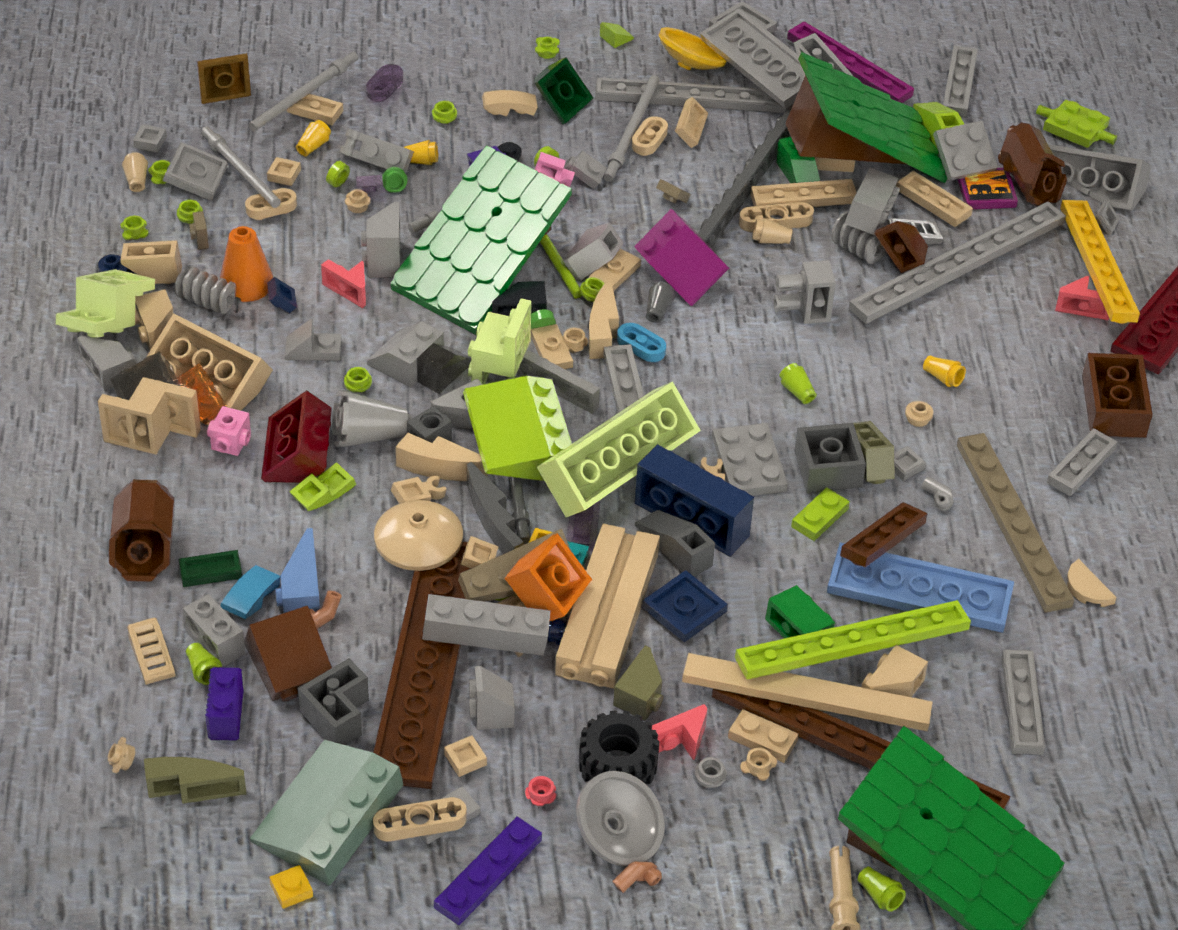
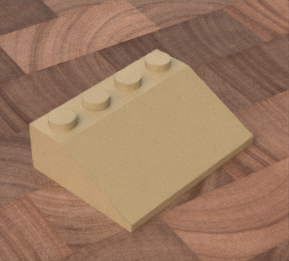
M173 313L130 382V385L137 388L142 378L145 377L196 390L200 422L208 426L211 420H215L222 406L241 411L259 394L273 369L262 358Z

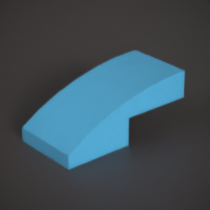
M255 565L236 582L221 602L220 607L247 619L262 608L263 598L279 587L281 576Z

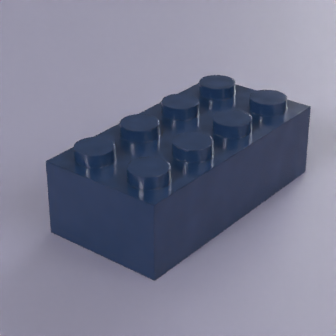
M658 444L637 464L636 505L650 513L660 510L696 524L715 542V549L729 557L750 537L754 497L746 491L731 485L722 478L709 473L697 464L687 461L676 455L673 451L667 450Z

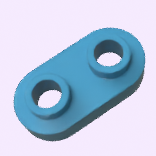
M625 323L618 328V344H631L633 354L648 362H658L665 357L666 342L660 336L636 323Z

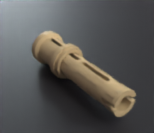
M835 846L829 851L834 897L829 904L830 913L834 918L831 930H861L860 924L856 919L859 904L853 897L850 850L842 846V856L840 857L839 846Z

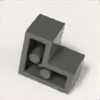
M350 658L298 688L300 712L326 740L347 745L362 736L361 712L357 707L369 701L368 677Z

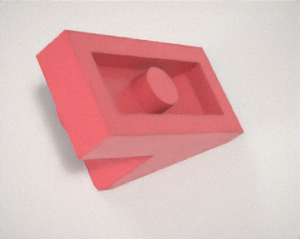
M329 259L321 264L322 285L361 308L366 306L364 261L359 262L349 271Z
M1085 276L1060 288L1055 311L1109 320L1098 292L1087 289L1089 276Z
M705 704L652 725V730H656L658 734L659 752L672 750L682 743L691 758L695 760L706 728L708 708Z

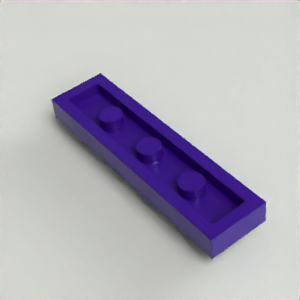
M516 816L434 900V909L457 925H460L542 841V832Z

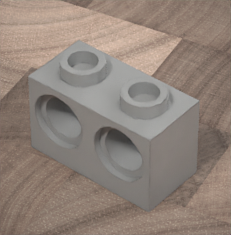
M209 594L183 608L186 632L196 643L202 644L208 652L220 660L222 667L245 655L243 630Z

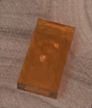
M201 363L176 378L181 387L197 391L199 418L204 424L216 418L222 406L227 407Z

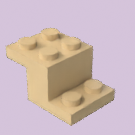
M143 377L130 400L102 394L98 400L103 440L107 443L157 455L170 431L197 438L201 431L197 391L194 389Z

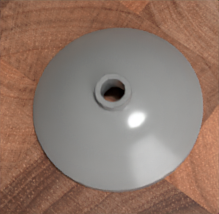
M608 771L592 778L581 790L576 807L577 823L585 842L595 854L611 864L627 867L632 862H645L657 852L664 836V816L656 796L644 782L625 772Z

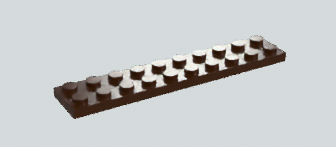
M462 542L459 552L446 564L430 570L414 571L373 752L399 766L403 786L432 789L461 645L422 639L428 594L465 599L458 579L460 573L471 569L461 565L468 542Z

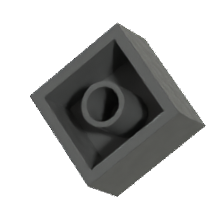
M854 423L797 428L794 452L806 493L820 492L826 487L830 490L862 488L866 462Z

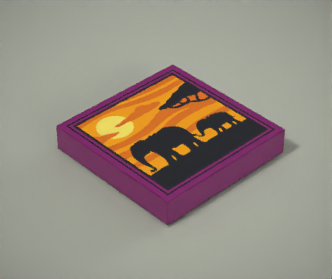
M997 168L992 172L958 179L963 201L973 209L1017 208L1018 200L1010 173L1004 171V168Z

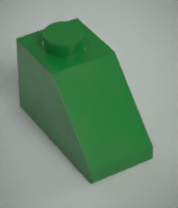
M791 137L779 139L776 163L790 183L820 181L815 157L799 156Z

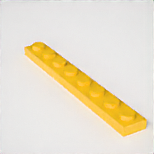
M1062 200L1061 212L1066 215V223L1110 321L1120 324L1127 322L1138 323L1140 312L1088 201Z

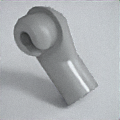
M929 476L926 477L921 488L934 496L935 505L939 510L945 511L950 509L954 503L951 488Z

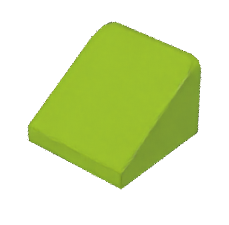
M600 23V37L612 47L616 48L634 40V36L619 24Z

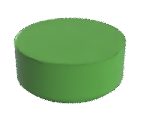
M538 310L531 314V329L556 324L553 312L550 310Z

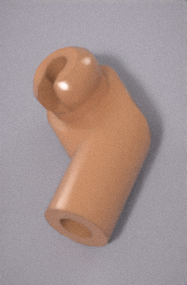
M327 591L322 608L316 612L309 609L317 629L335 617L342 597L338 592Z

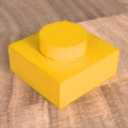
M300 865L269 877L270 885L282 909L313 897V889Z

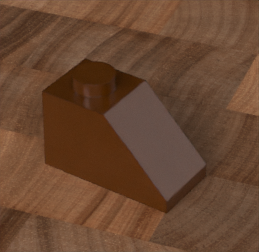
M896 221L875 230L874 234L901 273L925 263L928 245L915 226Z

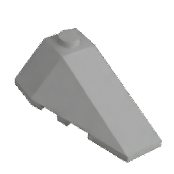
M1048 144L1053 155L1064 161L1065 168L1061 167L1063 174H1066V183L1100 203L1107 199L1113 208L1133 211L1146 191L1152 165L1142 159Z

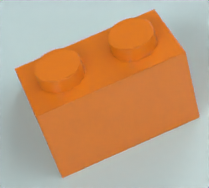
M558 533L553 534L522 557L504 578L527 608L549 610L550 621L564 617L592 581V578Z

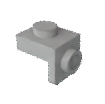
M583 150L576 157L571 156L564 165V169L575 172L574 175L593 189L600 184L607 169Z

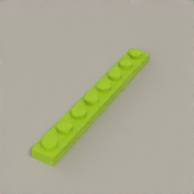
M956 600L736 649L735 659L746 680L969 630L971 620L959 601Z

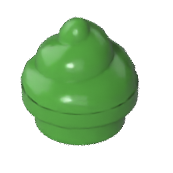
M391 167L384 171L381 181L383 187L392 193L402 191L407 185L408 178L401 168Z

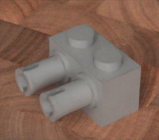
M829 260L802 262V271L799 274L776 275L777 292L799 291L796 294H775L773 298L775 312L798 310L801 312L804 324L831 322L836 281Z

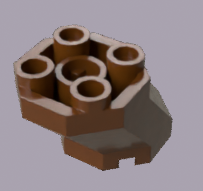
M1022 122L1017 126H1010L998 155L999 163L1003 164L1004 171L1015 177L1027 202L1036 207L1046 202L1057 203L1061 199L1067 182L1066 174H1063L1061 167L1065 168L1064 161L1053 155L1039 129Z
M133 479L114 497L109 539V564L114 569L116 568L126 581L151 582L162 570L164 571L170 565L175 498L157 480Z

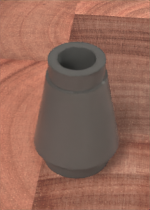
M657 282L649 289L646 318L650 322L659 323L674 301V289L671 285L665 282Z

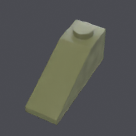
M871 421L855 422L854 427L866 462L864 479L872 484H882L888 479H895L894 445Z

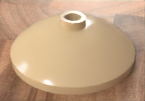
M414 500L393 506L379 518L374 530V542L379 554L390 564L406 570H430L446 564L456 556L463 542V528L459 518L447 507L431 501Z

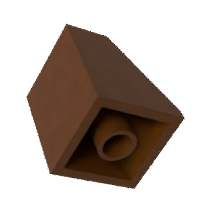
M308 605L249 625L244 644L272 701L281 698L282 702L298 697L299 687L332 668Z

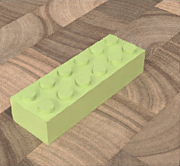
M672 381L652 390L539 465L537 469L565 517H569L588 509L636 476L637 464L657 444L672 451L701 430Z

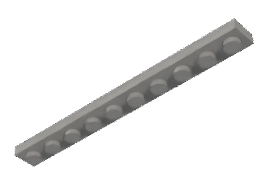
M1046 202L851 300L849 310L867 324L1064 224L1066 215L1050 202Z

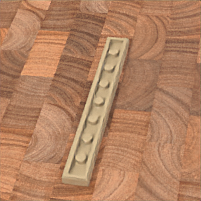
M688 653L682 678L684 683L928 731L933 703L932 701L787 672H779L746 680L737 662Z

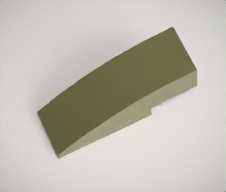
M155 757L144 759L149 798L181 794L182 804L246 794L244 770L234 766L191 757Z

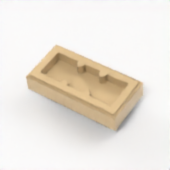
M693 97L685 101L675 132L690 148L698 145L708 116V112Z
M620 248L612 260L594 271L589 278H598L604 283L611 281L613 291H615L641 266V259Z
M557 324L531 329V338L540 357L546 358L563 369L573 368V359Z

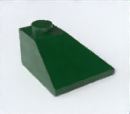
M567 57L549 65L534 78V84L562 125L566 124L594 99Z

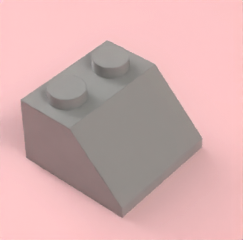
M393 202L367 219L366 231H361V247H367V251H362V261H364V267H367L368 278H394L395 273L400 268V202Z
M422 321L403 328L367 360V365L412 387L444 357V332Z

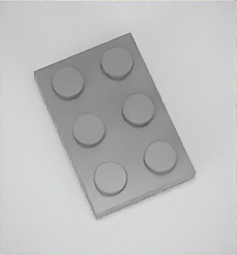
M768 423L713 429L712 439L718 458L722 459L723 462L722 471L725 474L726 482L746 491L752 496L787 492L788 483Z

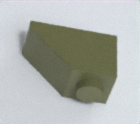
M645 645L614 686L613 706L629 711L634 716L638 714L643 717L642 720L644 721L647 720L652 711L657 712L664 699V696L661 694L662 679L650 647Z

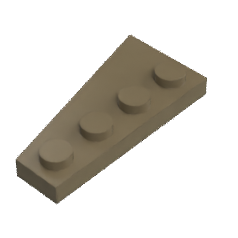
M562 528L460 573L458 581L465 599L485 602L516 596L517 594L504 578L522 557L553 534L558 533L570 549Z

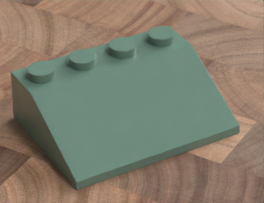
M324 740L250 837V841L293 866L300 865L304 872L330 886L373 828L374 815L379 810L387 808L403 787L400 768L373 752Z

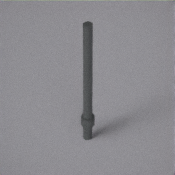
M509 477L515 529L517 530V536L525 545L530 541L528 531L530 517L528 511L525 510L521 478Z

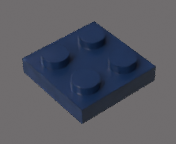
M685 570L645 598L642 608L685 643L725 614L728 604Z

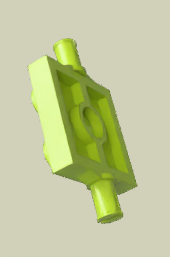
M1065 99L1056 109L1052 110L1040 104L1036 110L1037 115L1047 118L1044 122L1043 130L1086 148H1089L1093 142L1098 140L1105 141L1111 145H1114L1117 140V135L1104 131L1109 125L1110 117L1103 115L1099 111L1083 107L1077 102Z

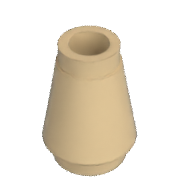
M130 153L125 156L122 167L129 189L133 192H140L145 189L148 161L140 153Z
M763 218V220L756 219L752 240H757L760 244H790L792 229L766 218Z

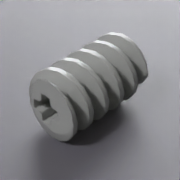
M848 212L842 213L833 226L832 241L843 249L849 250L852 254H857L859 258L865 259L869 264H874L881 260L886 250L876 235L846 225L845 221Z
M196 267L191 268L189 272L187 270L182 271L175 283V294L177 297L185 298L187 301L194 302L200 306L203 305L204 308L212 309L214 312L222 313V315L230 311L235 299L236 284L234 282L227 283L224 278L218 280L216 275L211 274L209 276L208 272H200Z

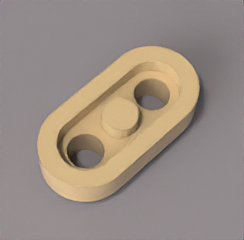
M661 117L645 119L632 137L633 151L642 156L654 153L667 136V121Z
M287 188L272 190L281 201L277 208H273L260 194L252 195L245 201L246 214L256 220L287 214L297 207L296 193Z

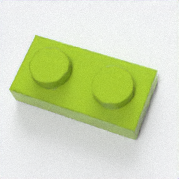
M826 487L792 519L791 527L815 541L849 509L850 501Z

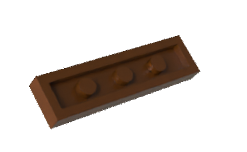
M902 502L842 545L840 556L850 560L855 565L866 568L924 525L928 513Z

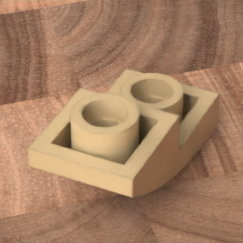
M496 90L484 92L482 95L483 108L493 115L507 116L510 109H513L517 113H527L534 116L538 108L536 95L526 92Z

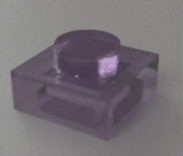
M382 175L356 176L355 178L356 189L362 188V191L366 193L378 192L377 187L383 186Z

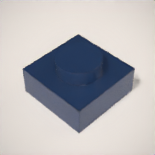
M273 277L267 283L269 301L275 307L281 308L290 314L297 308L295 289L278 278Z

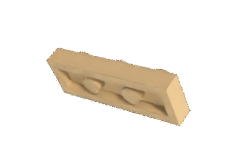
M912 171L897 182L896 187L900 188V193L954 227L972 216L973 208L915 171Z

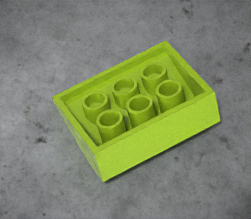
M523 376L469 387L463 391L485 474L544 481L537 467L572 444L552 379Z

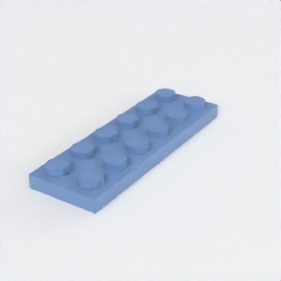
M839 543L827 593L904 611L958 600L971 620L970 626L1001 633L1004 632L1015 581L890 553H884L865 568L841 557V548L845 543Z

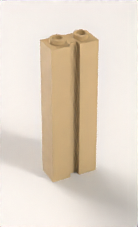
M602 524L586 569L592 581L574 603L556 654V676L614 689L658 558L659 535L637 531L636 535L625 533V528Z

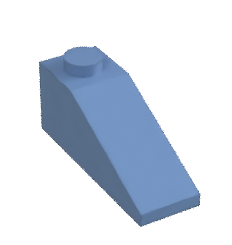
M307 528L281 574V588L275 589L277 607L283 606V613L307 605L309 609L315 612L320 609L313 528Z

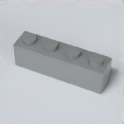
M869 168L852 201L845 224L875 235V230L878 227H884L886 219L896 202L900 188L896 187L899 178Z
M428 594L422 639L544 656L548 638L550 611Z

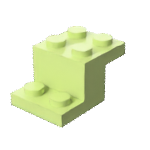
M116 269L76 277V309L57 313L56 325L67 327L69 332H87L89 337H103L106 332H123L124 328L135 326V296H142L143 292L154 290L155 279Z
M520 299L517 308H512L509 316L488 312L484 322H479L476 332L477 338L475 341L471 340L468 348V356L471 357L468 376L471 377V381L478 379L484 385L490 373L515 378L531 341L530 300Z

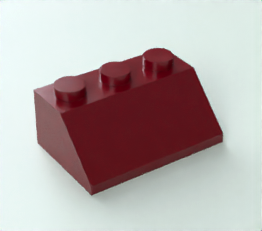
M306 390L269 416L261 480L264 482L301 483L309 475L320 476L326 470L332 407Z

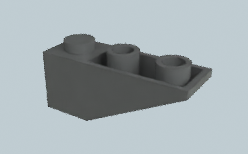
M660 510L635 522V526L641 532L660 536L659 550L682 572L687 570L695 577L713 566L715 542L696 524Z

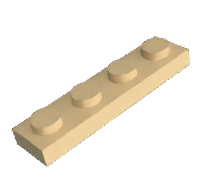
M852 179L751 186V198L754 206L805 202L812 207L852 204L857 193Z

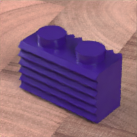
M213 667L210 669L205 714L207 735L210 740L236 741L239 739L244 693L242 669Z

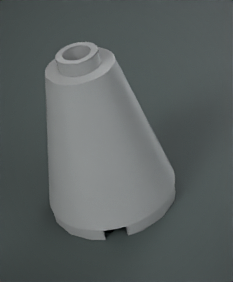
M339 390L336 393V396H341L340 403H334L332 413V435H338V441L334 442L336 447L365 444L404 437L406 435L407 421L412 419L411 414L407 413L406 408L345 390Z

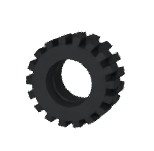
M617 710L610 711L609 715L601 713L597 715V720L591 719L588 721L587 727H584L581 732L579 744V771L582 772L583 780L588 782L601 773L620 771L637 777L645 784H651L657 772L659 754L658 734L656 730H652V724L649 721L643 722L642 716L638 714L632 716L629 711L624 710L623 714L617 713ZM621 750L628 752L630 755L617 757L607 752Z

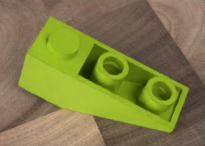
M938 102L913 104V108L922 117V125L930 133V141L936 147L933 136L936 130L964 125L957 111Z

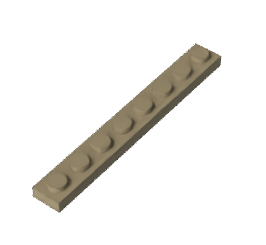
M985 433L959 437L957 447L1042 609L1047 613L1071 608L1074 598Z

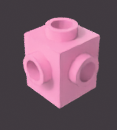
M222 406L215 420H211L208 425L207 436L210 437L211 450L238 456L243 446H247L251 438L249 413Z

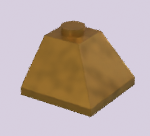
M247 53L197 61L202 104L251 96Z

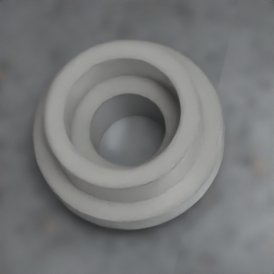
M705 758L695 768V778L704 787L715 788L722 785L726 780V768L717 758Z

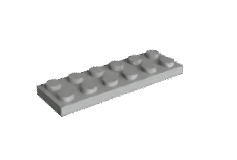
M740 8L700 33L704 43L786 109L794 104L805 77V73L798 60L799 55Z

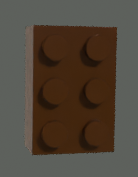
M1087 353L1082 380L1089 430L1091 431L1094 428L1111 437L1146 438L1153 413L1143 355Z

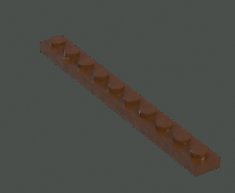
M714 688L712 690V698L741 711L742 709L794 731L799 734L798 737L869 769H872L891 743L818 709ZM969 778L979 787L982 793L1006 810L1011 796Z

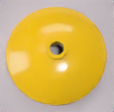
M663 27L659 32L660 41L668 54L678 61L677 64L686 70H691V68L699 70L718 69L725 66L727 62L698 36L670 27Z

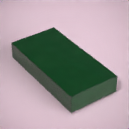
M238 550L179 558L183 587L236 580L242 577Z

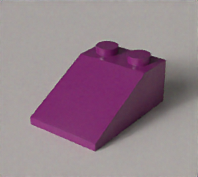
M672 209L634 246L645 260L691 306L729 269L688 222Z

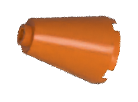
M239 226L229 233L220 278L226 279L227 283L234 282L236 284L235 297L240 298L241 302L256 301L265 297L268 294L267 283L273 278L256 232L246 226Z

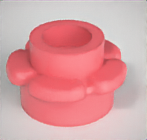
M537 776L529 782L525 795L527 799L531 800L533 805L544 806L551 804L556 799V787L550 778Z

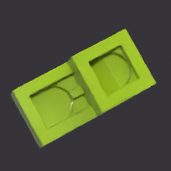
M336 462L317 478L313 474L309 475L289 492L306 510L311 511L334 501L357 484L355 479Z

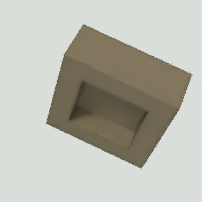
M660 179L656 187L664 192L663 198L675 204L677 200L687 203L691 195Z
M203 211L193 212L194 223L189 224L191 240L196 239L198 250L208 249V235Z

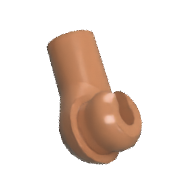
M636 861L630 863L612 883L624 893L635 881H646L650 886L656 885L661 880L662 873L657 869V865L652 862Z

